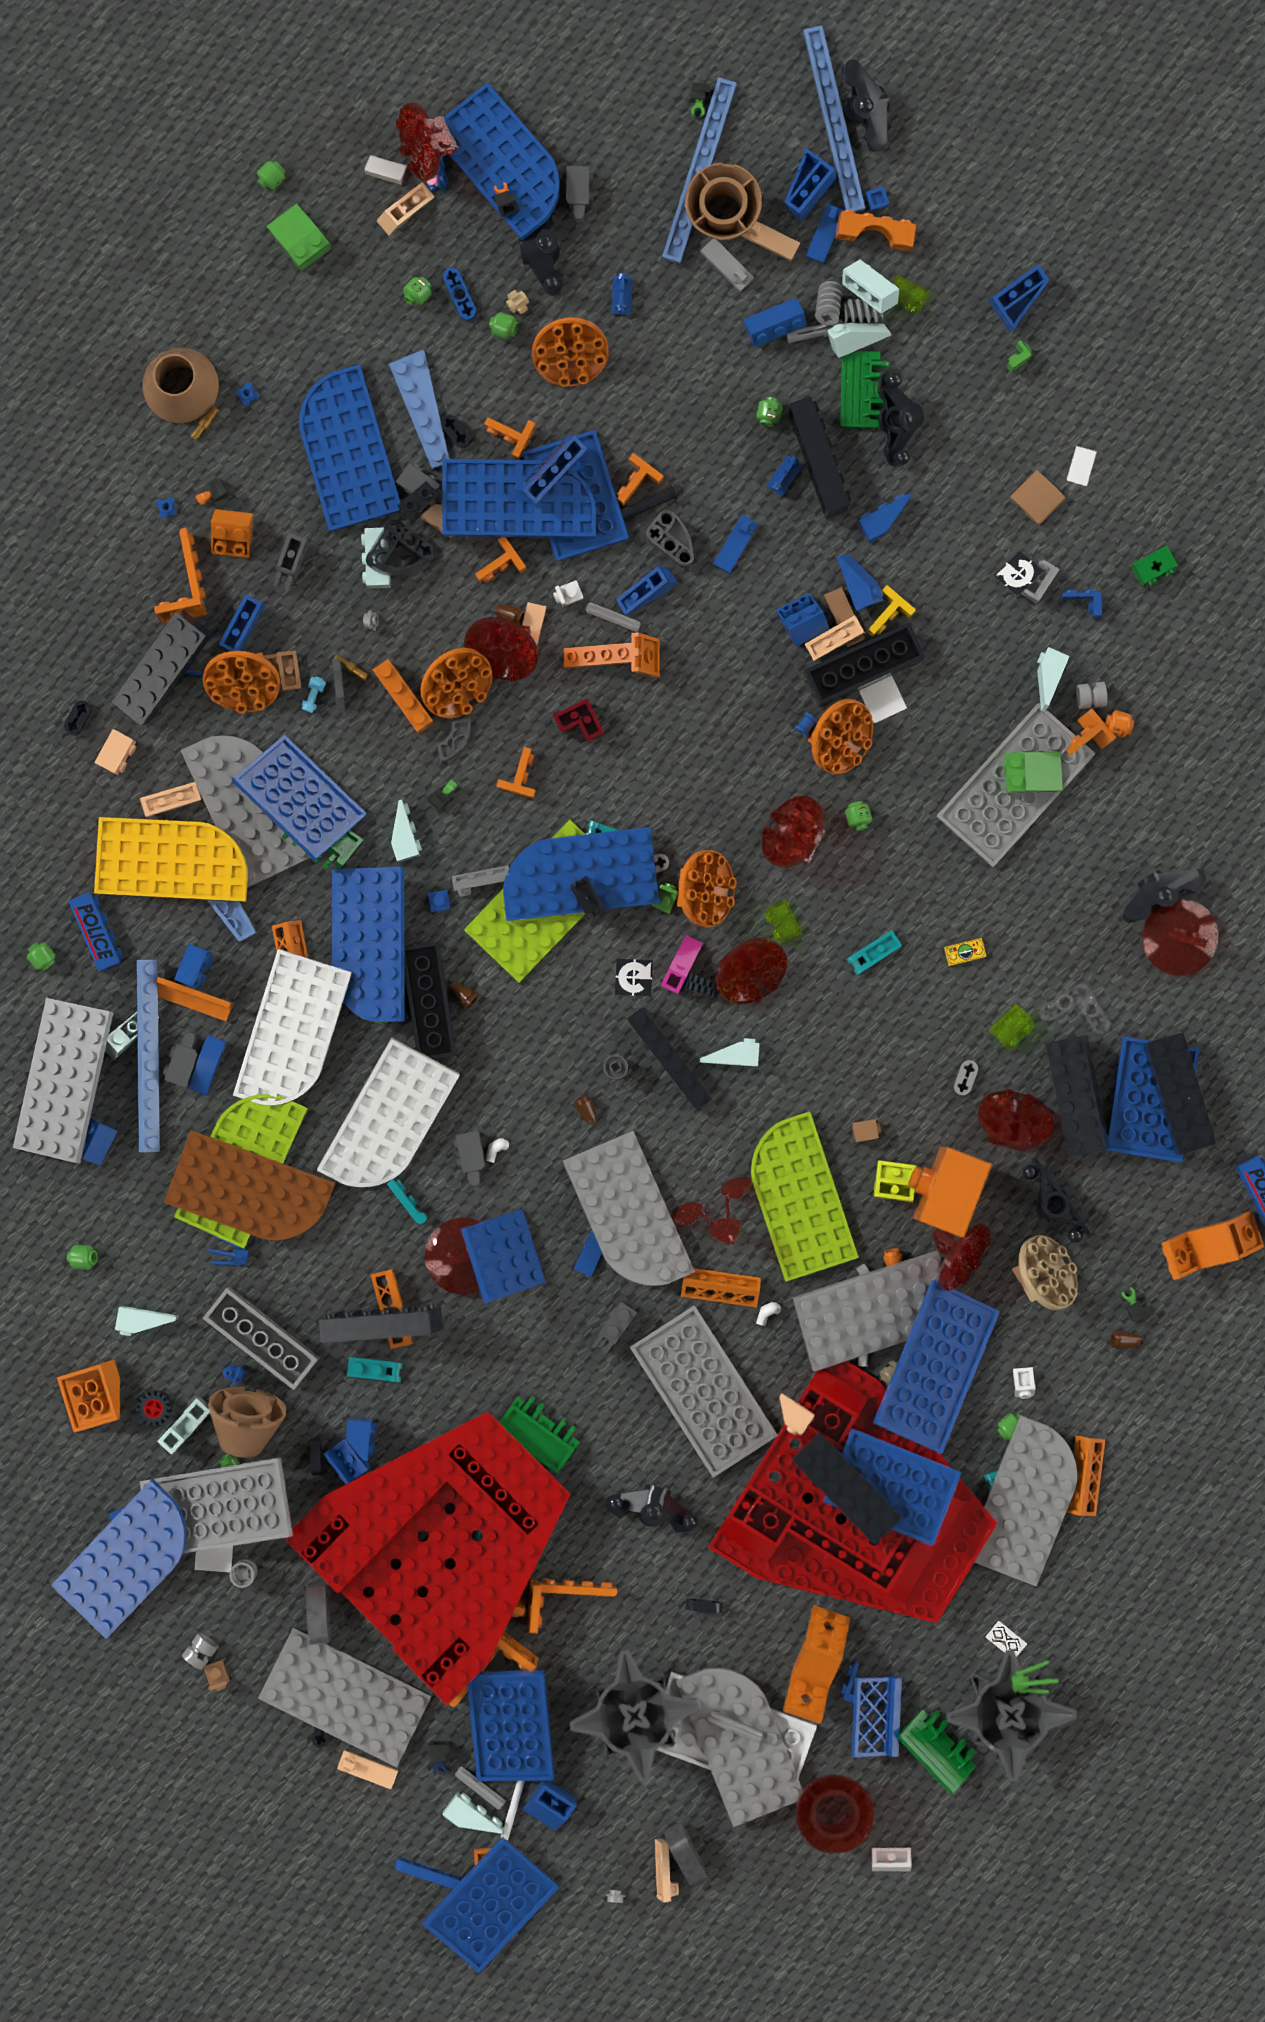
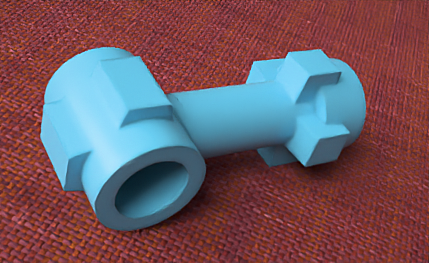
M317 676L311 677L308 685L311 691L307 701L303 700L302 710L313 713V710L316 709L317 705L314 702L318 691L323 692L326 684L322 678Z

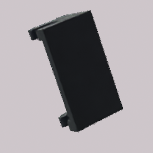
M587 875L571 884L570 887L588 920L605 911Z

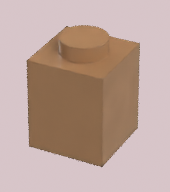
M875 1119L851 1123L855 1142L879 1138L878 1134H881L880 1123H876Z

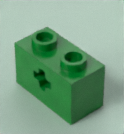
M1165 546L1133 563L1131 569L1141 587L1146 584L1149 587L1157 583V578L1162 575L1166 578L1175 573L1173 569L1178 565L1169 548ZM1158 565L1159 569L1152 571L1151 567Z

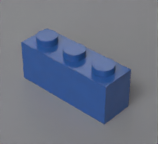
M796 298L743 319L746 333L754 347L807 326L804 311Z
M245 594L218 645L228 652L242 651L265 608L264 604Z

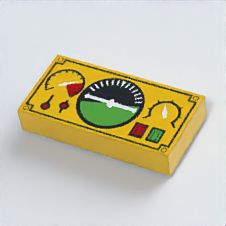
M982 938L944 947L948 966L986 957Z

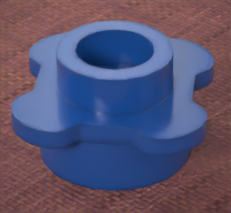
M246 383L243 388L236 390V395L242 399V404L245 406L259 397L258 392L253 390L251 383Z
M172 497L156 502L161 518L177 514V509L174 506L175 500Z

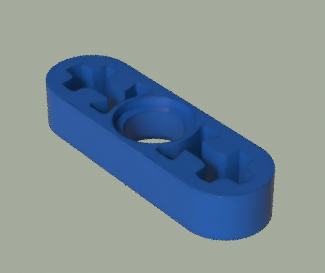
M455 268L446 269L443 279L460 317L464 321L473 320L476 316V308L459 271ZM450 273L457 275L455 277L456 286L453 285L451 279L447 280ZM457 290L465 292L463 299L455 298L454 294ZM465 302L469 310L472 309L470 316L463 314L465 312L463 303Z

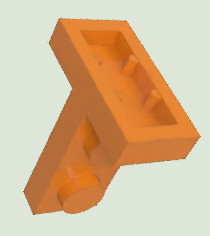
M488 417L484 423L489 434L503 436V440L512 445L517 443L512 452V458L515 460L521 459L522 452L525 451L536 428L535 423L528 420L521 434Z
M634 453L630 456L629 463L639 471H634L629 478L630 483L627 487L623 486L617 493L619 496L618 502L625 506L646 477L650 478L657 485H660L664 480V476Z
M506 537L498 539V543L505 554L475 574L480 583L483 581L487 583L495 577L493 574L499 570L501 572L505 571L510 567L509 563L511 562L520 574L527 570L525 564Z
M1091 708L1077 720L1084 728L1080 733L1082 737L1079 735L1074 737L1070 741L1071 746L1066 751L1071 756L1091 738L1103 749L1116 736L1109 731L1107 725Z
M523 748L514 783L498 779L497 789L534 799L536 790L522 786L523 783L526 784L529 773L526 772L527 766H531L534 759V754H531L532 749Z

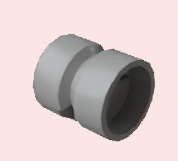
M1096 682L1092 686H1089L1088 683L1078 684L1076 686L1078 708L1088 709L1092 705L1095 707L1107 706L1105 682Z
M242 1559L232 1567L229 1577L233 1585L240 1588L248 1587L257 1577L258 1569L256 1564L250 1559Z
M199 1632L192 1640L193 1645L186 1648L182 1657L195 1668L202 1670L209 1661L208 1656H213L218 1649V1645L211 1638Z

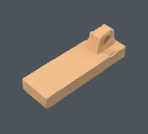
M757 221L749 231L741 235V237L789 261H792L800 245L799 242Z
M527 603L515 659L533 663L546 606Z
M854 615L807 642L805 645L813 660L816 661L865 632Z
M195 782L140 798L145 817L201 801Z
M345 1749L337 1767L341 1771L388 1789H392L398 1773V1769Z
M655 1839L657 1898L662 1902H670L672 1896L679 1895V1887L677 1882L670 1881L668 1843L664 1839Z

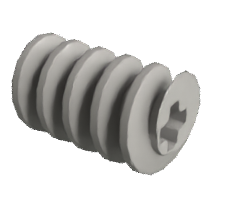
M828 281L819 286L815 317L821 324L835 325L839 321L843 290L839 283Z
M848 299L847 304L844 302L845 323L848 322L849 318H851L852 323H855L856 318H859L860 323H863L864 318L870 323L872 317H874L875 323H878L879 317L883 321V313H879L864 300L862 304L859 299H856L854 304L851 299Z

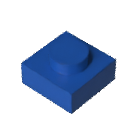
M884 186L865 192L871 212L889 206L890 203Z
M447 890L428 893L431 912L450 910Z

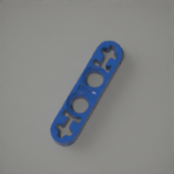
M402 1857L397 1858L394 1867L398 1871L452 1889L463 1879V1877L445 1871L442 1873V1870L426 1865L423 1867V1864Z

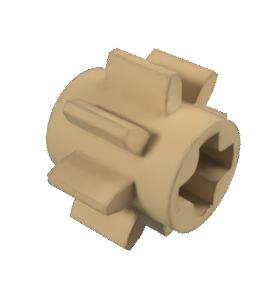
M513 290L508 294L509 300L506 301V304L513 314L519 312L521 315L528 310L526 305L529 304V300L522 291L517 293L516 290Z

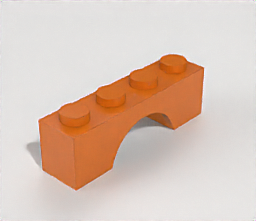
M844 210L838 216L835 239L854 242L860 233L867 230H875L882 233L888 239L891 249L910 251L914 244L916 224H912L909 220L895 221L888 216L878 218L870 213H863L861 215L856 214L853 210Z
M389 659L373 669L378 679L418 734L434 724Z

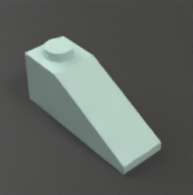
M843 323L827 330L832 349L838 358L891 336L890 331L884 324Z
M1049 647L1045 653L1041 652L1037 663H1040L1037 672L1041 711L1044 712L1051 702L1069 659L1068 655Z
M744 1038V1042H738L700 1058V1063L758 1066L759 1043H755V1039Z
M120 1306L115 1330L120 1331L121 1335L131 1336L132 1333L176 1321L179 1316Z

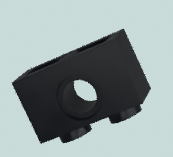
M426 480L397 506L400 512L412 524L441 499L439 494Z

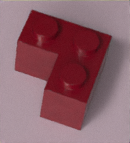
M588 698L553 715L562 735L579 727L587 744L604 736V731Z

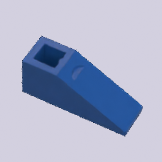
M904 493L894 498V502L890 504L887 502L883 503L872 514L869 511L860 516L861 519L858 525L868 543L886 535L909 501L910 493L904 495Z

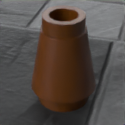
M498 604L495 615L515 626L522 623L525 611L521 610L520 607Z
M457 981L449 988V991H451L463 1007L470 1008L478 998L475 995V991Z
M587 1094L574 1101V1107L587 1124L598 1120L592 1098H589Z
M1116 1331L1111 1334V1346L1117 1350L1136 1347L1141 1344L1140 1335Z

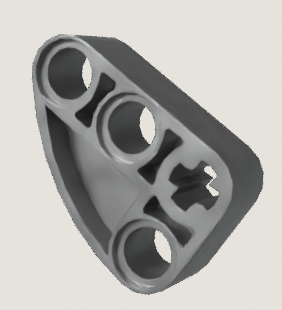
M663 510L648 527L646 539L649 544L676 565L685 569L689 568L693 563V547L688 531L682 521L672 511ZM664 516H669L672 521L670 524H664L661 519ZM657 531L658 538H651V532L656 533ZM667 543H673L675 549L668 551L664 546ZM683 554L690 557V560L686 563L681 562L679 559Z
M326 1583L306 1586L307 1627L310 1645L330 1643L332 1639Z
M680 1822L664 1830L671 1853L689 1885L692 1886L708 1878L703 1863L683 1824Z

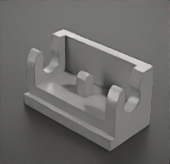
M1040 560L1037 564L1044 572L1021 593L1035 604L1039 602L1059 571V568L1045 560Z

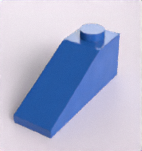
M851 555L837 557L856 611L869 609L884 601L883 592L878 583Z
M657 566L616 600L624 614L629 615L664 595L678 582L669 567Z

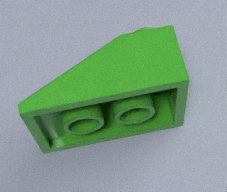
M297 204L266 226L301 272L331 250L327 239Z
M1060 752L1005 753L1003 755L1005 794L1063 791Z

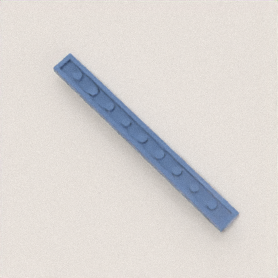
M817 26L804 29L805 42L845 210L865 211L823 27Z
M718 77L663 252L662 259L677 264L681 263L693 225L688 218L685 208L687 188L692 178L700 170L712 164L736 88V82Z
M137 960L139 1152H160L157 960Z

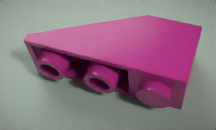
M687 935L685 936L661 987L678 995L703 943Z

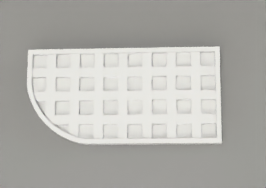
M281 949L277 950L233 1096L244 1099L253 1095L269 1094L274 1097L278 1095L286 1098L283 1100L268 1098L267 1101H265L266 1098L250 1100L262 1105H278L298 1098L314 1085L321 1074L352 972Z
M391 1038L324 1155L317 1171L342 1184L354 1187L376 1186L398 1176L410 1163L457 1081L459 1073Z

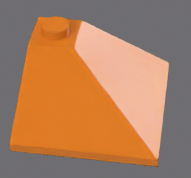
M115 1360L57 1377L74 1433L120 1419V1376Z

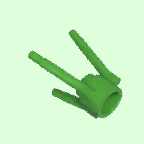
M1049 1661L1039 1663L1022 1671H1016V1675L1011 1676L1014 1692L1048 1694V1690L1029 1688V1686L1058 1683V1679L1029 1681L1028 1676H1024V1674L1048 1665Z

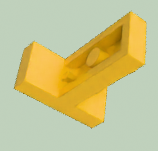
M888 585L885 586L882 592L883 596L891 604L868 629L867 633L872 637L876 633L880 635L886 628L884 624L887 620L890 619L892 621L899 613L897 609L908 618L916 610Z

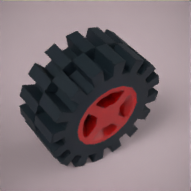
M688 974L684 989L717 999L721 984Z
M152 1390L139 1398L136 1412L138 1411L137 1416L142 1419L143 1423L145 1422L149 1426H157L170 1418L173 1404L170 1401V1397L165 1395L166 1393L160 1392V1390Z

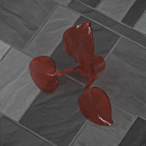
M736 1177L726 1181L721 1187L722 1194L727 1195L725 1197L727 1219H718L714 1224L701 1211L702 1205L700 1203L688 1202L679 1206L672 1213V1221L679 1225H688L695 1222L699 1215L703 1216L711 1225L709 1233L712 1238L734 1245L736 1236L741 1229V1223L738 1219L730 1218L729 1199L731 1197L734 1199L742 1197L751 1187L752 1178Z

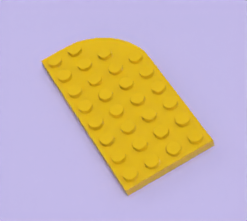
M99 817L94 894L246 902L248 883L246 859L235 840L220 828L204 822Z

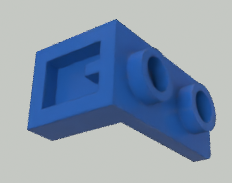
M1095 589L1085 590V593H1077V590H1066L1061 595V600L1091 599V602H1088V613H1091V618H1100L1102 616L1101 592H1096Z
M854 1660L853 1664H849L847 1670L849 1678L847 1683L844 1682L841 1688L843 1699L854 1703V1691L852 1692L851 1688L859 1667L857 1660ZM865 1701L861 1704L864 1707L867 1705Z

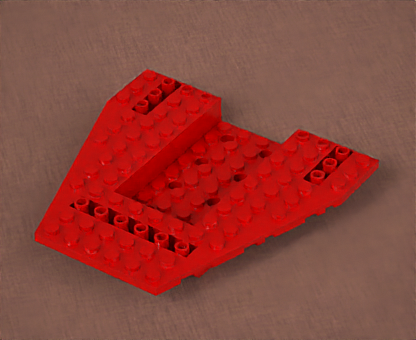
M849 1361L817 1370L797 1401L798 1404L814 1414L813 1419L802 1435L797 1433L795 1436L787 1430V1425H783L708 1548L760 1580L937 1623L998 1523L961 1478H959L933 1546L892 1529L877 1545H872L869 1539L848 1518L844 1524H838L835 1518L839 1513L843 1512L839 1508L823 1502L825 1494L791 1460L817 1432L820 1431L841 1453L853 1428L951 1468V1466L941 1454L898 1434L893 1436L889 1433V1430L873 1423L886 1392V1388L879 1380ZM791 1439H799L801 1446L798 1449H792L789 1444ZM776 1471L780 1474L781 1478L778 1482H772L769 1479L771 1472ZM809 1492L814 1496L811 1503L803 1501L802 1496L804 1493Z
M486 1412L325 1495L292 1529L293 1536L284 1537V1539L337 1594L342 1592L394 1646L392 1650L446 1705H449L490 1662L571 1494L490 1412ZM448 1503H453L456 1507L453 1514H449L445 1510V1506ZM422 1530L426 1531L429 1536L425 1542H421L418 1539V1534ZM475 1530L482 1532L483 1538L481 1541L473 1539L472 1534ZM395 1558L401 1561V1567L398 1570L393 1569L391 1566V1562ZM448 1558L455 1560L456 1565L453 1569H448L445 1565ZM367 1586L374 1589V1595L370 1598L364 1594V1589ZM421 1586L427 1587L429 1591L426 1597H421L418 1593V1589ZM393 1614H398L401 1617L399 1625H394L391 1622Z

